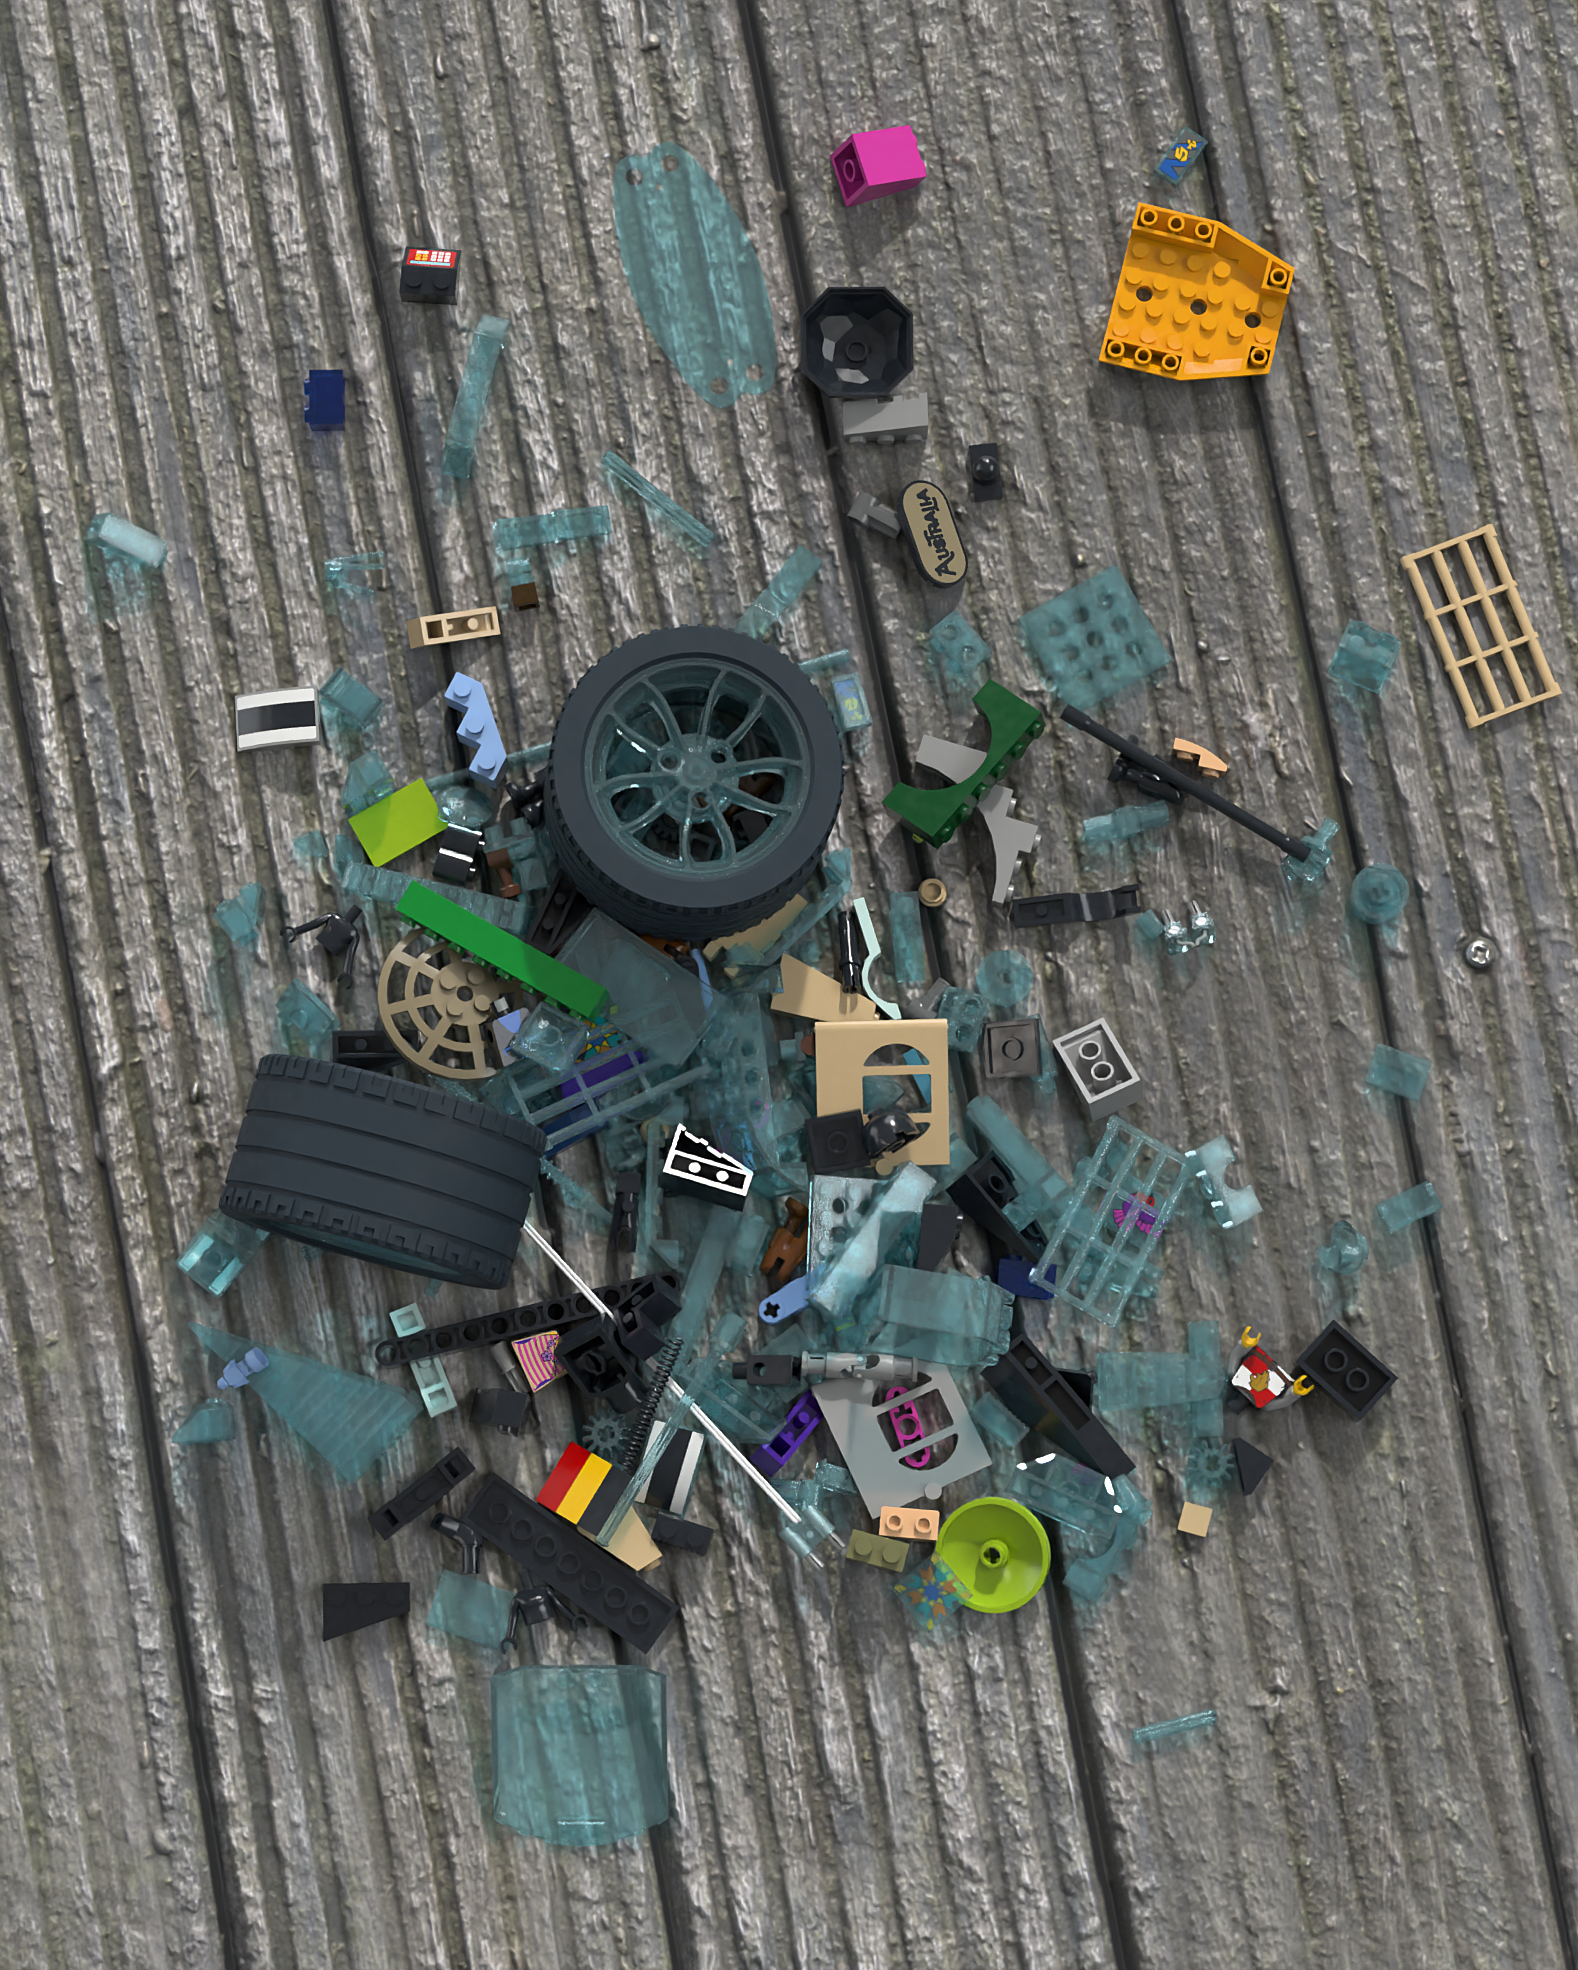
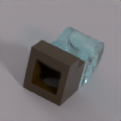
M528 555L507 559L506 563L515 612L540 607Z

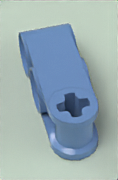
M822 1264L803 1275L802 1278L790 1282L779 1289L778 1292L764 1299L759 1306V1318L766 1325H776L788 1317L805 1310L814 1302L829 1296L838 1290L839 1287L826 1265ZM767 1305H770L772 1308L778 1307L776 1318H773L771 1315H764Z

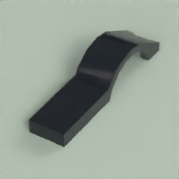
M1133 884L1103 892H1069L1013 899L1015 928L1021 929L1069 922L1104 921L1142 913V907L1137 905L1136 891L1140 890L1139 884Z

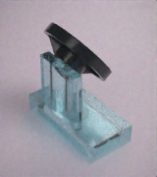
M640 786L628 805L626 797L629 792L623 790L604 819L607 826L617 821L612 833L627 846L635 850L665 804L664 800L644 786Z

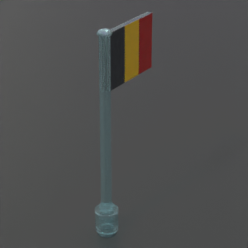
M728 1311L725 1316H721L708 1337V1340L712 1342L710 1345L711 1350L634 1477L571 1441L535 1500L593 1534L598 1545L608 1547L610 1545L608 1544L719 1359L722 1355L725 1356L726 1352L731 1354L734 1352L746 1332L745 1326L748 1322L731 1311Z

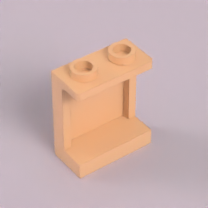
M883 1506L881 1508L878 1536L897 1540L936 1543L939 1512Z

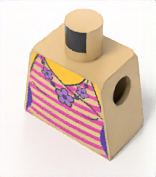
M556 1330L511 1342L534 1394L539 1393L568 1373L554 1355L559 1339Z

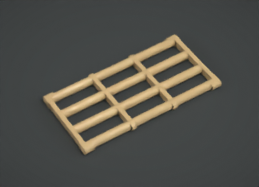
M1488 524L1473 532L1420 552L1403 556L1400 559L1404 571L1408 572L1423 609V618L1425 621H1428L1446 665L1444 667L1445 672L1449 673L1466 714L1465 721L1469 730L1562 695L1559 684L1554 681L1537 640L1539 638L1538 633L1534 632L1516 589L1518 586L1516 580L1513 581L1495 538L1497 534L1493 524ZM1483 536L1503 584L1490 590L1486 589L1467 541ZM1456 545L1477 594L1463 600L1459 597L1441 551ZM1430 555L1450 602V605L1437 610L1433 607L1415 561ZM1505 591L1524 635L1510 642L1506 638L1490 597ZM1480 601L1498 645L1483 652L1464 609L1465 606ZM1454 611L1472 655L1457 662L1438 619L1439 616ZM1527 643L1547 691L1533 698L1529 694L1511 648ZM1501 653L1521 701L1507 708L1503 704L1485 658ZM1475 663L1495 711L1480 718L1459 668Z

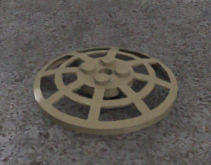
M422 927L412 931L400 940L390 952L382 967L377 984L376 1001L378 1015L384 1032L392 1045L406 1060L418 1069L435 1077L450 1081L474 1082L497 1077L511 1070L524 1059L522 1058L497 1070L493 1066L486 1067L484 1050L489 1049L487 1039L481 1040L479 1027L490 1018L496 1020L489 1004L499 1000V994L514 993L513 1011L523 1008V992L525 991L520 988L521 983L514 979L511 982L496 983L488 972L489 965L485 969L475 963L463 962L461 955L448 948L449 942L445 940L428 948L417 959L402 952L410 942L424 934L425 929ZM443 950H447L451 964L445 966L440 971L425 963L433 955ZM396 961L410 968L405 982V1000L388 1004V979L391 968ZM418 973L433 980L428 995L414 997V983ZM467 990L471 994V1000L467 1002L461 1001L457 997V991ZM538 993L539 1007L536 1022L542 1030L546 1017L547 1003L544 1002L546 997ZM428 1006L432 1007L433 1012L440 1019L434 1030L429 1028L423 1021L417 1009ZM408 1011L415 1027L428 1039L419 1053L412 1049L401 1037L393 1023L392 1015ZM449 1027L468 1030L470 1043L455 1042L443 1036ZM437 1045L455 1052H472L475 1069H453L436 1064L428 1059Z

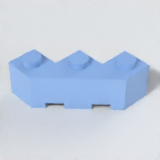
M456 672L444 698L447 706L466 714L456 733L459 742L478 750L469 767L470 775L473 779L497 790L509 767V762L483 685L470 677Z

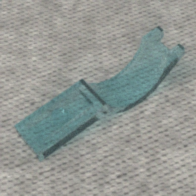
M799 545L768 587L747 609L734 628V632L741 634L743 631L748 633L747 636L762 639L774 621L784 610L789 608L821 566L822 560Z

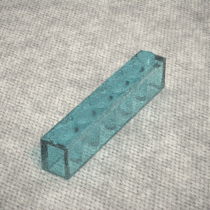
M911 1160L901 1162L804 1300L829 1320L845 1318L853 1308L851 1302L856 1295H861L868 1287L869 1281L867 1280L873 1272H877L885 1263L886 1259L884 1256L887 1251L895 1248L900 1242L902 1236L899 1234L905 1226H910L916 1219L918 1207L921 1203H926L931 1198L934 1192L932 1187L937 1181Z

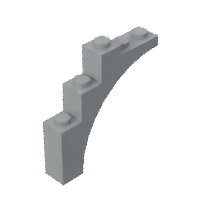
M924 734L915 766L936 774L954 786L974 774L982 765L988 753ZM994 785L990 789L988 797L984 801H980L974 809L985 825L995 858V888L991 905L1002 908L1004 901L1010 902L1014 886L1009 883L1012 874L1018 875L1022 859L1017 858L1018 855L1029 858L1031 850L1037 852L1041 835L1036 834L1038 826L1006 817V814H1013L1017 799L1012 798V789Z

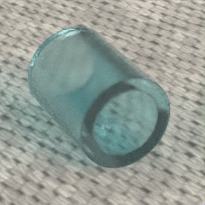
M1151 909L1135 920L1151 941L1166 930V927Z

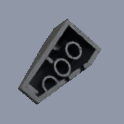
M991 1150L945 1191L965 1214L1037 1264L1053 1248L1038 1220L1029 1215L1025 1207L1028 1202L1024 1195L1019 1196L1012 1182L1016 1179L1011 1170L995 1151Z

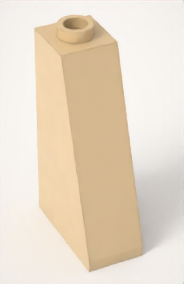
M788 954L782 955L770 1007L771 1013L810 1022L877 1021L881 1012L876 1011L877 1004L858 993L851 994L850 989L848 994L842 991L843 985Z

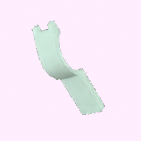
M864 897L853 900V908L868 953L861 976L863 991L869 1000L877 1004L876 1008L889 1020H901L898 1005L896 1003H887L878 998L870 988L867 979L868 971L873 962L881 956V951Z

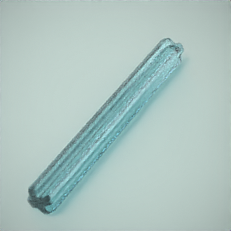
M607 451L601 458L602 465L699 543L707 547L713 541L714 533L612 451Z

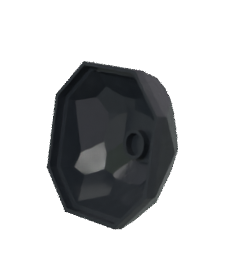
M828 287L801 314V371L829 398L887 397L914 370L913 313L886 287Z

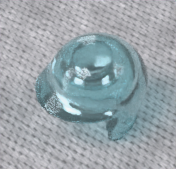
M1341 1220L1332 1229L1330 1247L1326 1245L1317 1247L1316 1254L1321 1265L1326 1270L1341 1275H1351L1358 1272L1365 1265L1369 1255V1246L1366 1238L1347 1221Z

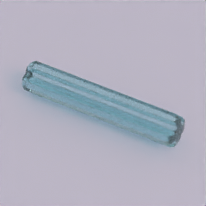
M1209 1709L1133 1729L1132 1735L1135 1744H1142L1214 1725L1217 1723V1717L1214 1709Z

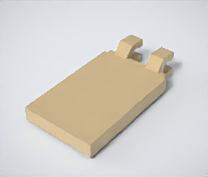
M797 893L791 901L786 902L784 908L773 914L768 920L764 918L761 924L756 927L753 926L745 932L740 933L737 931L734 932L733 936H725L711 941L702 951V956L711 962L724 947L734 956L724 969V974L733 980L744 966L754 968L804 910L808 902Z

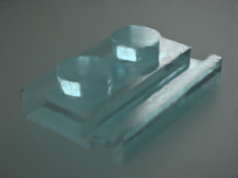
M1378 1043L1364 1083L1418 1102L1432 1062Z

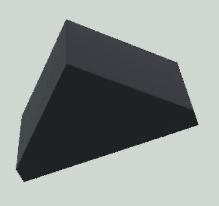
M1238 1437L1234 1438L1232 1443L1244 1497L1253 1493L1274 1460Z

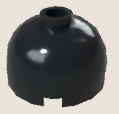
M879 1108L867 1116L869 1121L863 1126L861 1144L869 1160L875 1162L885 1158L882 1154L883 1152L891 1151L894 1154L908 1145L917 1137L916 1133L920 1131L910 1116L903 1111L895 1109L884 1111L882 1108Z

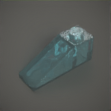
M918 891L889 893L897 982L925 980Z

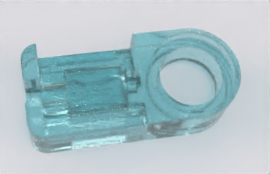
M827 1459L817 1463L814 1477L815 1486L855 1498L861 1497L860 1492L852 1484L853 1477L848 1467L842 1468L826 1463Z

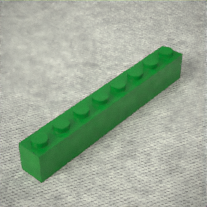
M412 880L395 908L401 915L400 921L412 928L418 925L425 929L424 934L437 942L440 938L449 942L447 947L460 955H463L464 952L473 956L472 961L485 969L488 965L497 970L496 975L507 982H511L512 979L521 983L520 988L532 996H535L536 992L546 997L544 1002L558 1010L560 1006L570 1011L568 1015L580 1023L587 1020L593 1024L610 996L605 987Z

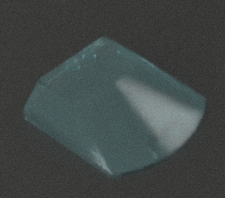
M522 1665L492 1675L491 1718L494 1820L502 1825L505 1823L518 1830V1833L524 1836L529 1834L545 1839L544 1842L569 1846H593L615 1843L621 1838L634 1834L638 1836L643 1834L644 1830L656 1824L660 1825L668 1819L667 1675L641 1665Z

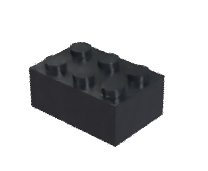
M1332 1320L1292 1364L1356 1423L1367 1414L1398 1379L1393 1372L1335 1320Z

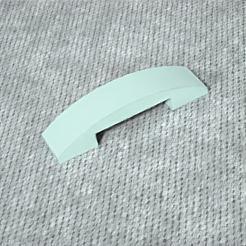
M416 1302L389 1313L398 1337L427 1330ZM414 1341L409 1346V1352L412 1355H419L424 1351V1344L420 1341ZM439 1357L410 1364L431 1418L458 1407Z

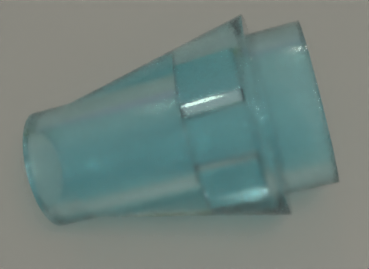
M1125 1474L1116 1477L1110 1482L1122 1515L1126 1514L1128 1519H1132L1148 1509L1145 1503L1147 1499L1128 1480Z

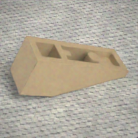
M496 606L424 616L406 621L411 649L500 634Z

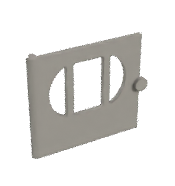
M930 1332L881 1354L894 1355V1358L902 1359L918 1357L917 1372L931 1378L930 1382L876 1407L872 1406L873 1395L882 1382L881 1380L828 1378L810 1387L812 1396L816 1398L872 1520L881 1516V1508L883 1506L902 1507L923 1496L936 1500L941 1496V1488L993 1464ZM866 1364L865 1369L873 1368L869 1364ZM937 1389L951 1416L953 1425L898 1451L892 1452L876 1417ZM954 1434L958 1435L957 1445L951 1457L934 1469L924 1471L913 1470L904 1467L898 1462L900 1459Z

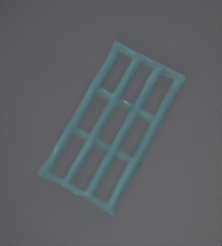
M673 989L661 994L662 997L618 1017L615 1015L610 1018L611 1020L568 1040L564 1041L562 1039L558 1041L559 1044L515 1064L511 1063L501 1068V1073L505 1076L507 1083H509L526 1121L533 1125L587 1101L593 1115L547 1135L548 1140L545 1151L552 1149L553 1145L597 1125L600 1127L604 1125V1122L647 1102L653 1103L657 1101L656 1098L700 1078L703 1080L714 1075V1070L706 1059ZM673 1005L679 1018L629 1041L627 1040L622 1027ZM680 1029H685L690 1042L639 1064L633 1052L634 1050ZM616 1030L622 1044L575 1064L569 1051ZM696 1052L702 1064L701 1066L655 1087H650L645 1074ZM564 1054L570 1066L569 1068L518 1090L513 1079L514 1076ZM628 1054L633 1068L589 1088L586 1087L581 1077L582 1074ZM639 1077L645 1089L644 1092L598 1112L592 1098ZM576 1079L581 1089L580 1092L532 1114L529 1113L524 1103L525 1100L568 1080Z
M1111 1115L1106 1125L1107 1130L1087 1169L1083 1170L1081 1174L1083 1177L1062 1218L1058 1219L1056 1223L1057 1228L1037 1267H1033L1028 1280L1097 1318L1110 1328L1116 1329L1122 1318L1120 1315L1140 1275L1144 1274L1146 1270L1145 1265L1166 1224L1170 1223V1216L1190 1176H1194L1199 1164L1128 1124L1118 1116ZM1122 1129L1134 1136V1139L1114 1179L1110 1183L1098 1176L1097 1173L1116 1135ZM1146 1143L1159 1152L1137 1196L1134 1197L1121 1188L1141 1148ZM1168 1157H1171L1183 1164V1167L1162 1209L1159 1211L1148 1205L1146 1201ZM1092 1182L1106 1189L1107 1192L1085 1233L1071 1225ZM1118 1196L1132 1205L1110 1247L1096 1239ZM1141 1211H1144L1156 1218L1134 1261L1120 1252ZM1069 1232L1082 1241L1057 1287L1043 1278L1066 1233ZM1093 1246L1106 1253V1256L1082 1301L1068 1292L1090 1248ZM1116 1260L1130 1267L1131 1270L1108 1315L1094 1308L1093 1305Z

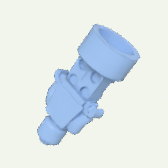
M254 1347L245 1354V1358L239 1363H235V1359L231 1360L223 1370L224 1377L217 1381L218 1388L225 1390L229 1386L237 1388L248 1384L250 1381L247 1380L246 1376L254 1371L260 1372L269 1365L267 1357L258 1347Z

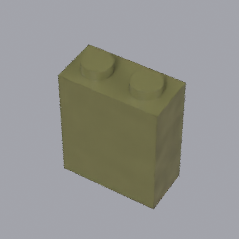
M853 1529L845 1560L901 1575L909 1544Z

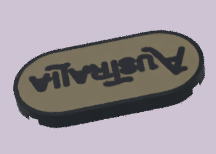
M924 480L913 481L902 489L896 502L897 514L919 575L925 581L929 580L933 583L932 586L940 589L951 588L965 577L968 569V559L949 502L942 490L935 484Z

